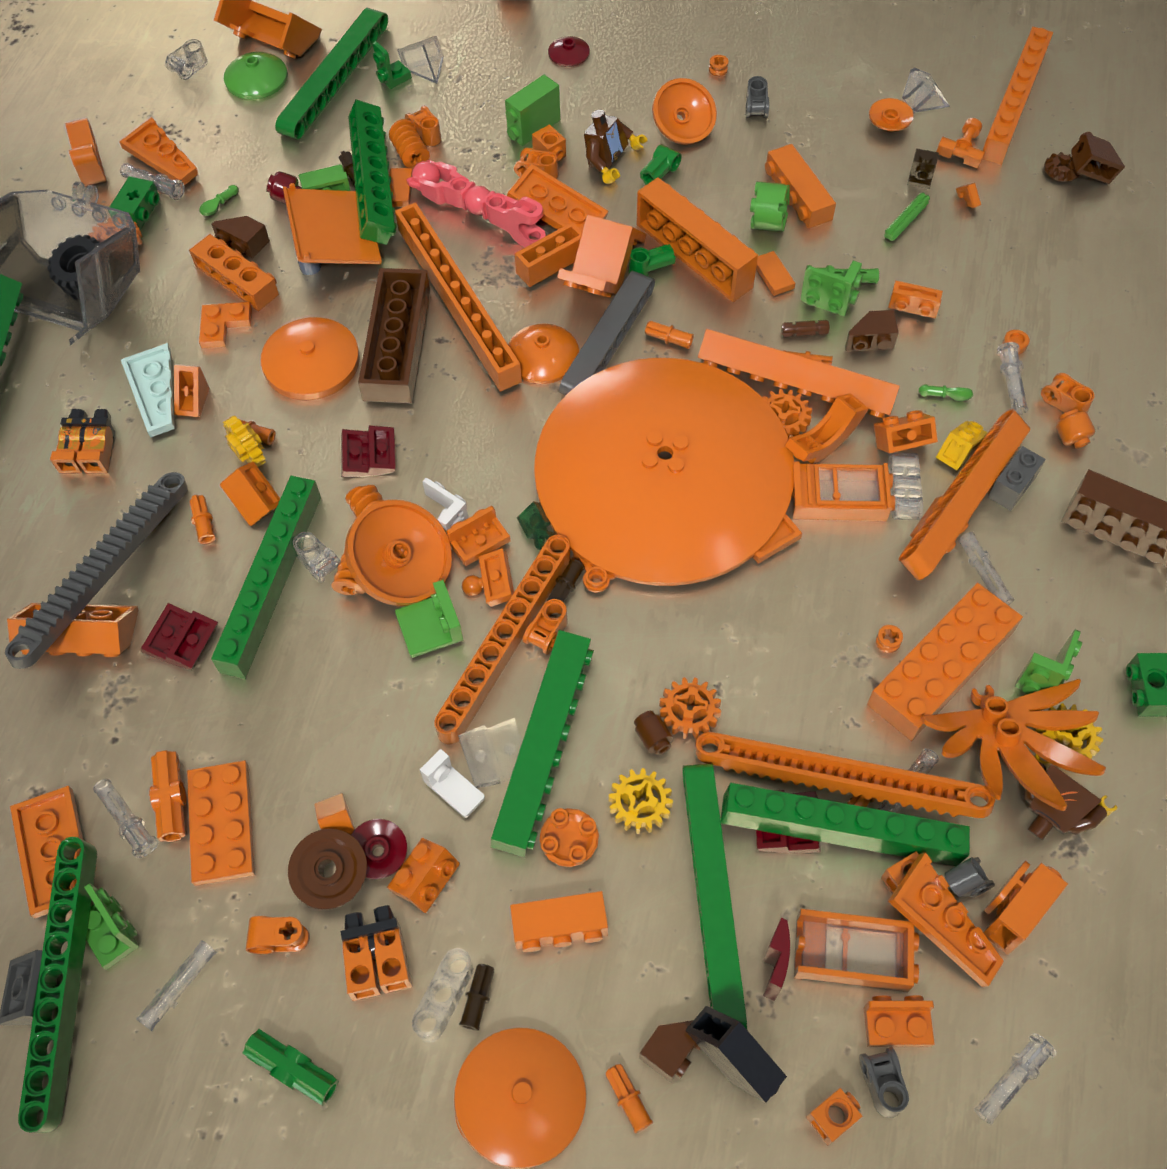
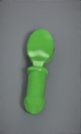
M230 185L228 189L217 194L216 198L204 202L200 206L199 212L204 216L214 215L218 211L219 204L223 205L225 201L236 196L239 188L235 185Z
M924 384L919 388V393L924 397L940 396L945 398L948 395L953 400L960 402L967 401L973 397V392L969 388H947L945 385L941 387L928 386V384Z

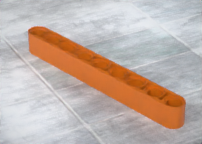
M1014 409L1008 410L997 419L900 555L899 561L916 580L924 579L935 569L1029 433L1030 427Z
M553 535L545 542L438 712L434 723L438 738L444 744H455L462 738L523 639L527 627L535 619L555 587L556 578L562 575L569 564L570 543L565 536ZM561 550L563 552L555 553L554 551ZM550 571V573L548 574H542L540 572ZM531 591L537 592L535 595H528L527 593ZM516 613H524L521 617L514 616ZM503 634L511 635L507 639L500 638ZM490 656H496V657H498V658H497L496 660H494V661H487V660H486V659H487L488 657H490ZM476 678L483 679V682L479 684L471 683ZM462 701L470 702L465 707L457 706L458 703ZM447 724L455 725L450 731L442 730Z

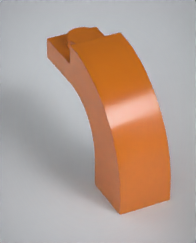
M851 393L838 396L827 414L815 427L806 433L790 437L785 446L793 453L795 458L803 462L808 461L810 464H816L834 452L851 435L869 408Z

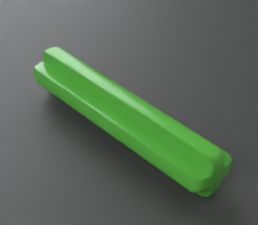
M920 193L885 230L884 237L894 241L929 204V195Z

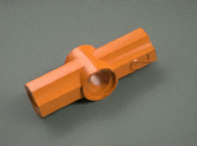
M165 750L156 752L151 757L153 786L150 787L149 795L152 808L156 814L157 839L160 842H175L186 836L183 806L187 803V797L180 777L179 755L176 751Z

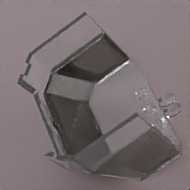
M75 181L72 187V196L47 189L10 192L0 198V274L22 283L20 292L24 295L20 306H15L14 311L78 330L79 332L69 339L71 346L110 316L136 275L140 272L135 224L128 212L97 204L99 194L96 186L88 185L85 188V184ZM79 234L82 237L89 235L91 238H96L100 243L90 253L75 261L80 300L76 301L68 296L50 278L47 268L50 265L48 260L53 255L51 253L53 249H57L59 247L58 244L65 242L66 238H74L75 235Z

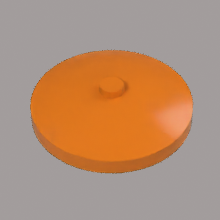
M321 317L302 318L285 324L269 337L261 353V367L269 385L281 395L297 400H315L338 392L354 377L360 361L358 345L350 330L339 322Z
M385 500L369 506L354 520L345 541L347 566L356 583L368 595L389 605L408 606L428 599L432 594H435L433 583L444 580L445 583L450 572L452 552L444 528L430 512L408 501Z
M530 1028L502 1030L481 1041L465 1059L459 1071L454 1092L456 1119L468 1144L487 1161L510 1169L537 1167L549 1162L562 1153L577 1134L586 1106V1088L583 1074L572 1053L553 1036Z

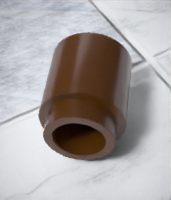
M650 710L642 713L634 720L635 731L650 754L656 753L661 755L671 748L673 736L659 715Z

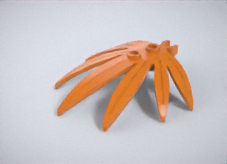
M1081 679L1046 688L1010 701L994 696V689L990 685H986L984 696L978 694L975 688L971 692V701L975 705L980 706L981 709L923 716L922 722L930 728L944 732L958 731L946 741L942 748V755L946 758L961 756L973 746L977 738L982 740L980 748L981 775L988 791L996 800L1001 799L1003 790L1002 769L997 751L1000 752L1010 772L1026 790L1042 802L1060 811H1065L1067 808L1065 800L1028 748L1047 762L1074 773L1101 776L1106 770L1105 766L1027 728L1028 726L1041 730L1061 731L1079 728L1095 722L1099 715L1098 711H1041L1053 707L1071 696L1079 688Z

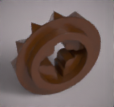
M1060 152L1057 155L1052 153L1050 158H1047L1045 161V172L1057 181H1072L1080 175V173L1076 172L1071 154L1064 155L1063 152Z

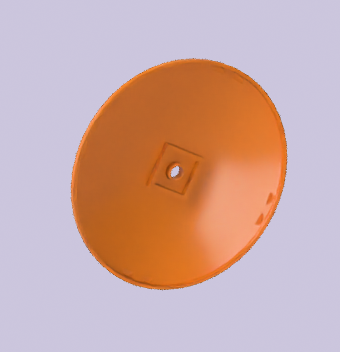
M647 358L621 363L592 375L578 384L557 404L548 417L537 443L534 474L539 502L547 521L557 535H563L569 540L570 549L578 557L591 566H598L604 569L607 574L623 580L655 586H677L694 584L726 574L754 557L755 553L758 550L760 551L769 542L781 525L790 504L794 488L793 453L785 446L789 438L780 419L770 405L746 383L721 369L704 363L677 358ZM665 451L669 452L672 457L664 460L658 454Z

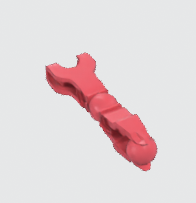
M431 160L422 161L413 168L412 177L406 179L410 187L421 191L423 196L438 205L447 203L464 210L468 209L474 215H482L483 219H488L493 225L507 231L523 247H527L546 236L545 231L536 225L543 216V208L539 202L529 197L515 200L501 193L490 192L484 186H475V182H469L466 177L460 175L455 166L443 162L436 163ZM529 235L538 238V240L530 239Z

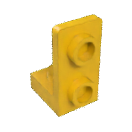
M965 421L949 433L936 458L958 471L963 466L973 447L984 439L987 432L983 430L979 423Z

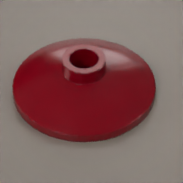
M566 36L558 38L550 44L548 55L554 63L560 66L572 67L580 65L588 59L590 48L583 39Z
M372 819L359 825L351 834L366 853L368 864L366 877L368 879L389 877L403 865L407 855V840L403 831L395 823L385 819ZM376 847H383L384 852L382 855L375 856L373 854Z

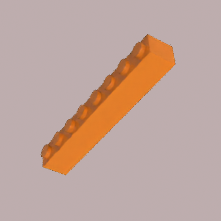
M1032 27L983 148L985 154L982 160L1002 165L1053 35L1052 31Z
M709 329L705 331L698 358L704 359V364L716 368L718 364L727 366V372L737 375L744 371L750 373V379L764 382L765 378L774 380L773 385L783 389H788V385L798 388L797 393L810 397L812 392L822 395L821 400L834 403L838 396L851 393L870 409V415L884 418L885 414L891 415L900 388L899 385Z

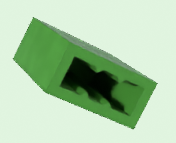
M542 75L505 100L507 134L512 140L524 146L532 140L533 133L549 124L553 126L561 120L559 84L546 75Z

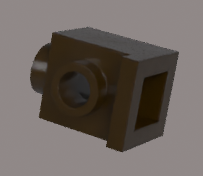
M916 148L907 185L930 189L938 160V152Z

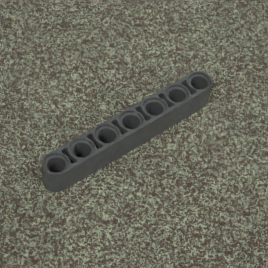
M635 271L629 273L565 373L559 387L561 394L567 395L578 384L606 368L651 296L655 286L654 278Z

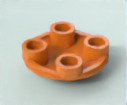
M555 809L541 828V849L550 861L559 866L573 867L583 864L592 857L598 846L599 834L596 822L588 814L578 809Z

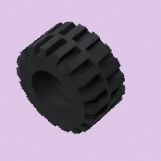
M80 234L75 235L74 238L68 237L65 242H60L58 244L59 247L51 252L53 255L49 257L48 263L50 265L47 266L50 278L68 296L76 301L78 299L81 302H86L87 299L90 301L95 300L97 296L101 297L106 290L109 291L111 289V283H115L116 278L114 275L118 273L117 263L114 257L94 237L91 238L89 235L82 237Z

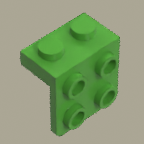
M853 260L845 277L812 266L807 267L804 275L801 301L808 305L845 316L850 305H855L859 297L860 291L856 289H859L863 279V274H860L862 263Z
M1076 629L1073 631L1060 650L1056 661L1034 652L1018 677L1015 687L1023 690L1026 694L1058 686L1063 684L1065 680L1067 681L1074 668V665L1071 664L1072 658H1076L1082 646V642L1078 640L1081 631Z

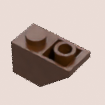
M249 216L214 221L211 224L215 238L218 240L222 239L229 247L238 250L242 255L244 254L252 259L270 242L265 225Z
M894 310L869 311L849 331L845 350L894 349L899 333Z
M693 1020L658 1026L640 1052L639 1059L670 1083L675 1076L680 1079L683 1077L692 1063L687 1059L694 1048L698 1051L701 1050L685 1031Z

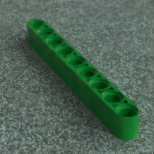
M365 8L278 116L275 125L277 133L297 140L302 138L373 47V43L377 42L388 25V15L386 13L371 8Z
M712 763L683 765V784L710 1008L740 1021L747 1029L746 1009L714 767Z
M73 836L66 838L60 843L54 869L18 1114L20 1128L29 1133L52 1132L59 1126L63 1116L92 900L84 887L89 883L94 885L97 863V850L95 846ZM81 848L79 856L74 859L76 851ZM76 879V885L70 890L72 881ZM72 910L70 919L66 921L67 913ZM67 941V949L61 954L62 945ZM63 974L62 983L57 987V979ZM58 1006V1015L52 1020V1012ZM53 1040V1049L50 1052V1054H48V1044L50 1043V1041ZM48 1074L49 1082L46 1088L43 1089V1078ZM41 1110H43V1120L40 1124H38V1113Z

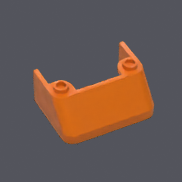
M220 0L214 17V21L234 30V35L243 39L247 35L284 50V55L296 59V56L301 57L318 40L322 31L321 28L291 12L287 15L251 0Z

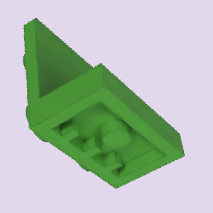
M335 165L298 175L302 189L351 191L347 174L344 172L342 165Z
M444 580L433 583L435 594H432L431 598L395 610L404 640L412 658L463 641L461 626Z
M89 883L84 888L94 902V905L90 907L86 941L101 966L108 970L139 947L134 939L138 933L130 921H125L120 915L123 909L115 897H110L103 887L98 890Z

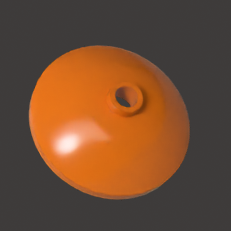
M677 78L665 83L655 95L652 106L653 118L660 132L666 138L678 144L691 145L702 141L710 134L716 122V105L711 94L703 85L691 79ZM677 115L682 116L683 120L678 119Z
M535 324L525 327L517 332L508 344L520 363L521 378L534 384H550L562 380L579 353V346L574 336L566 329L553 324Z

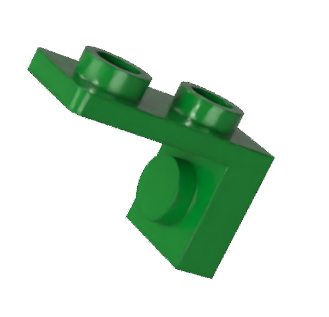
M378 42L373 43V58L377 65L376 75L381 83H385L390 89H393L412 78L411 71L399 60L390 64L387 50Z

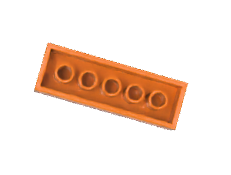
M657 177L638 190L637 226L662 246L670 244L674 250V255L732 302L738 300L754 287L758 254L752 248L743 244L735 235L725 230L718 222L707 216L703 210L698 209L686 197L680 195L660 178Z
M977 582L872 691L867 705L910 741H913L926 727L922 722L923 716L938 714L1013 634L1023 616Z

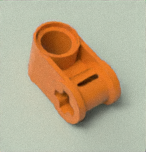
M422 106L421 110L413 114H405V119L413 123L426 146H436L441 142L439 120L430 112L427 106Z
M524 148L520 153V160L514 165V171L519 177L523 175L531 164L556 179L559 176L557 156L549 151Z
M1065 373L1056 374L1053 382L1041 390L1043 400L1064 413L1074 409H1078L1079 412L1084 411L1088 413L1094 400L1093 390Z
M550 599L543 604L535 619L527 627L523 635V643H531L541 648L546 655L551 653L558 631H564L568 624L567 609L561 600ZM553 613L561 614L560 617L555 619L549 617Z
M254 916L249 919L246 951L254 954L299 952L307 946L310 939L309 932L295 917Z

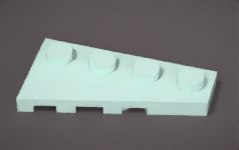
M168 343L121 359L150 438L175 429L171 349Z

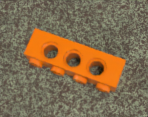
M209 234L189 249L197 268L244 302H250L251 307L258 312L279 295L276 287L277 281L272 274L262 271L255 262H249L238 250L234 251L228 247L222 239L218 240Z

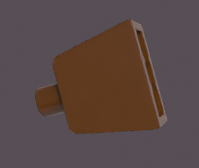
M1091 132L1083 133L1071 150L1076 172L1110 184L1125 168L1111 143L1093 136Z

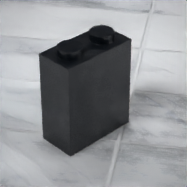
M705 1006L685 1030L731 1084L765 1103L777 1093L780 1085L787 1077L740 1021L715 1009Z

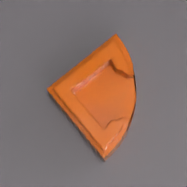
M975 183L956 188L959 198H964L968 203L967 206L975 208L981 205Z

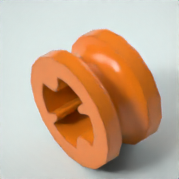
M723 55L712 56L709 62V72L714 76L725 75L728 71V58Z
M885 625L878 632L876 645L883 652L893 653L899 649L903 640V633L894 625ZM885 635H889L892 639L895 638L894 642L890 643L888 639L884 640Z

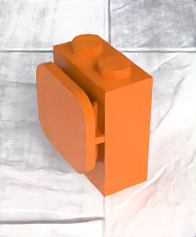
M1025 860L984 909L989 915L995 908H998L996 917L983 933L1007 955L1026 940L1068 885L1062 879L1061 874L1054 868L1041 863L1032 873H1028L1025 877V872L1031 865Z

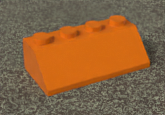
M31 603L7 619L9 642L18 634V627L20 625L25 627L26 619L33 618V611L41 609V603ZM87 604L46 652L53 656L76 653L77 656L103 654L105 657H117L131 645L138 615V606ZM27 649L21 650L22 654L25 655L29 652Z

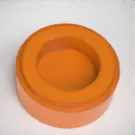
M1010 330L1004 337L1003 347L1009 353L1021 354L1026 351L1030 339L1021 330Z

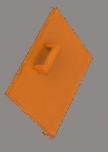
M291 183L289 188L283 186L294 246L299 262L381 264L382 260L377 242L360 238L356 191L296 189L294 183Z

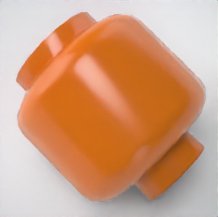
M1078 409L1068 411L1059 416V422L1055 426L1062 443L1065 446L1074 445L1076 449L1091 443L1089 438L1096 432L1089 415L1084 411L1079 412Z

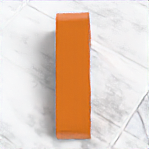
M88 118L65 123L72 148L69 150V154L83 186L88 187L107 182Z

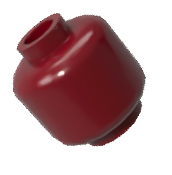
M278 171L274 175H270L266 192L269 193L272 200L286 204L283 186L289 188V185L294 183L296 189H302V187L298 186L299 181L296 176Z

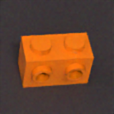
M921 410L907 412V416L898 418V416L885 417L883 422L874 424L877 449L889 454L938 442L935 417L924 414Z

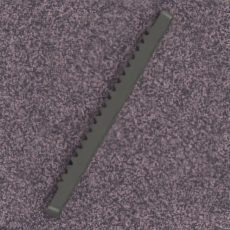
M177 472L167 473L153 486L149 485L148 492H142L141 499L137 498L135 500V506H129V513L124 512L122 520L117 519L116 527H110L109 535L104 534L103 541L96 542V549H90L89 557L84 555L83 563L76 564V571H70L69 578L62 579V586L55 587V594H49L48 601L41 602V609L33 611V618L26 619L25 627L21 625L18 627V634L5 649V655L12 667L25 669L35 664L187 492V484L182 474ZM174 483H178V484H179L178 486H176V487H174V488H167V486H169V485H171V484H174ZM29 650L25 656L15 657L19 651Z

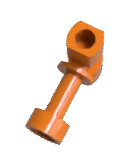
M976 118L966 120L962 128L963 138L954 141L942 137L936 152L950 159L952 155L963 158V164L978 169L985 151L973 148L971 140L979 135L982 123Z

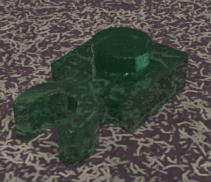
M533 501L517 517L527 538L534 539V545L538 550H541L544 546L545 538L548 540L549 537L555 535L547 530L551 523L540 502Z

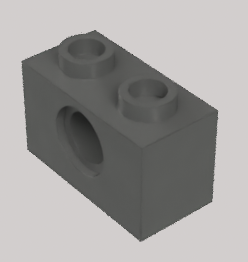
M1022 446L996 480L988 498L1011 511L1035 480L1046 459Z

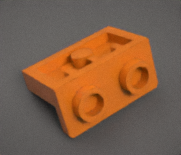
M885 995L872 997V1001H868L864 1006L867 1047H932L935 1045L931 1010L934 1008L933 1001H924L923 996L919 995L906 996L904 1001H892L891 996Z

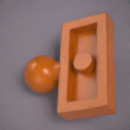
M501 548L479 556L482 577L479 578L475 575L467 576L462 582L463 592L473 597L479 595L484 588L486 603L490 607L509 601L514 593L507 552Z

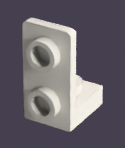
M428 478L422 481L425 494L445 507L440 513L438 521L446 534L453 524L468 518L466 502L461 496L451 494L437 481L433 482Z
M441 749L420 769L424 783L464 818H467L485 799L481 791L452 767L449 756Z

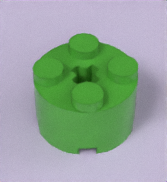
M757 181L755 185L756 198H752L750 212H754L751 218V229L784 231L788 216L787 205H789L790 185Z

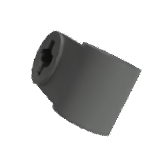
M754 76L748 81L746 118H749L750 115L768 118V83L761 76Z
M971 857L945 872L946 881L958 897L973 898L995 886L993 880L987 878L980 866L981 860L979 857Z
M886 1048V1052L868 1056L866 1053L860 1054L861 1070L868 1084L877 1112L886 1118L898 1116L908 1105L909 1094L894 1048ZM884 1092H892L897 1096L898 1107H891L886 1104L883 1097Z

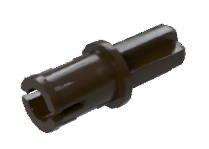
M342 151L339 160L344 167V172H346L347 177L350 178L355 188L352 154L349 151Z
M570 559L562 575L556 578L557 584L547 601L558 599L563 603L565 602L569 593L575 590V583L585 568L582 562Z
M487 964L477 965L470 991L465 993L467 1001L461 1022L459 1023L463 1028L479 1031L485 1004L490 1001V998L487 996L494 975V968Z

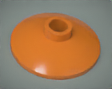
M893 98L878 100L872 104L869 110L871 122L878 128L887 131H899L907 128L912 123L914 116L913 110L907 103Z

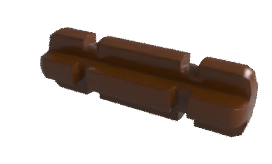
M815 320L795 322V324L793 322H784L781 331L783 337H793V334H796V336L816 335L817 332L819 335L829 333L830 325L828 320H818V323Z

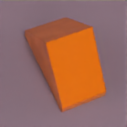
M174 365V415L201 416L210 389L201 367Z
M343 793L314 804L317 821L321 830L338 829L350 835L353 833L355 827Z

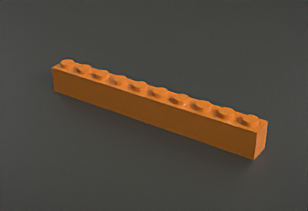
M415 202L395 210L400 234L422 269L427 270L429 280L498 390L501 392L522 383L519 361L417 203Z

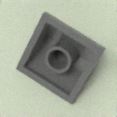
M35 950L10 960L0 1009V1025H32L42 950Z

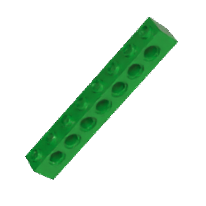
M355 99L348 119L360 238L387 245L390 237H393L396 233L397 224L394 222L393 192L390 191L391 176L388 174L389 161H387V146H385L386 132L383 131L384 117L381 115V107Z

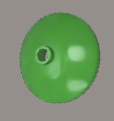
M250 52L235 58L228 65L224 72V83L228 91L237 97L261 99L278 92L285 85L288 72L285 63L279 57L266 52Z

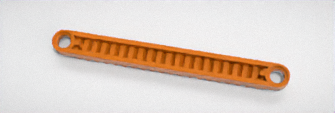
M714 732L703 733L696 740V755L701 762L723 767L725 771L734 769L738 774L745 771L748 776H752L755 773L760 778L769 776L773 781L780 778L783 783H787L790 780L797 786L800 783H804L807 788L814 785L818 790L828 788L832 793L839 790L842 795H846L849 792L856 798L864 795L866 800L874 797L878 802L888 800L891 805L898 802L902 807L912 805L916 810L921 807L925 808L927 812L937 810L940 815L948 812L951 817L963 815L973 818H985L992 813L995 804V798L990 794L987 787L980 784ZM706 744H714L718 749L715 752H706L702 747ZM978 796L983 798L987 804L985 806H976L970 799Z

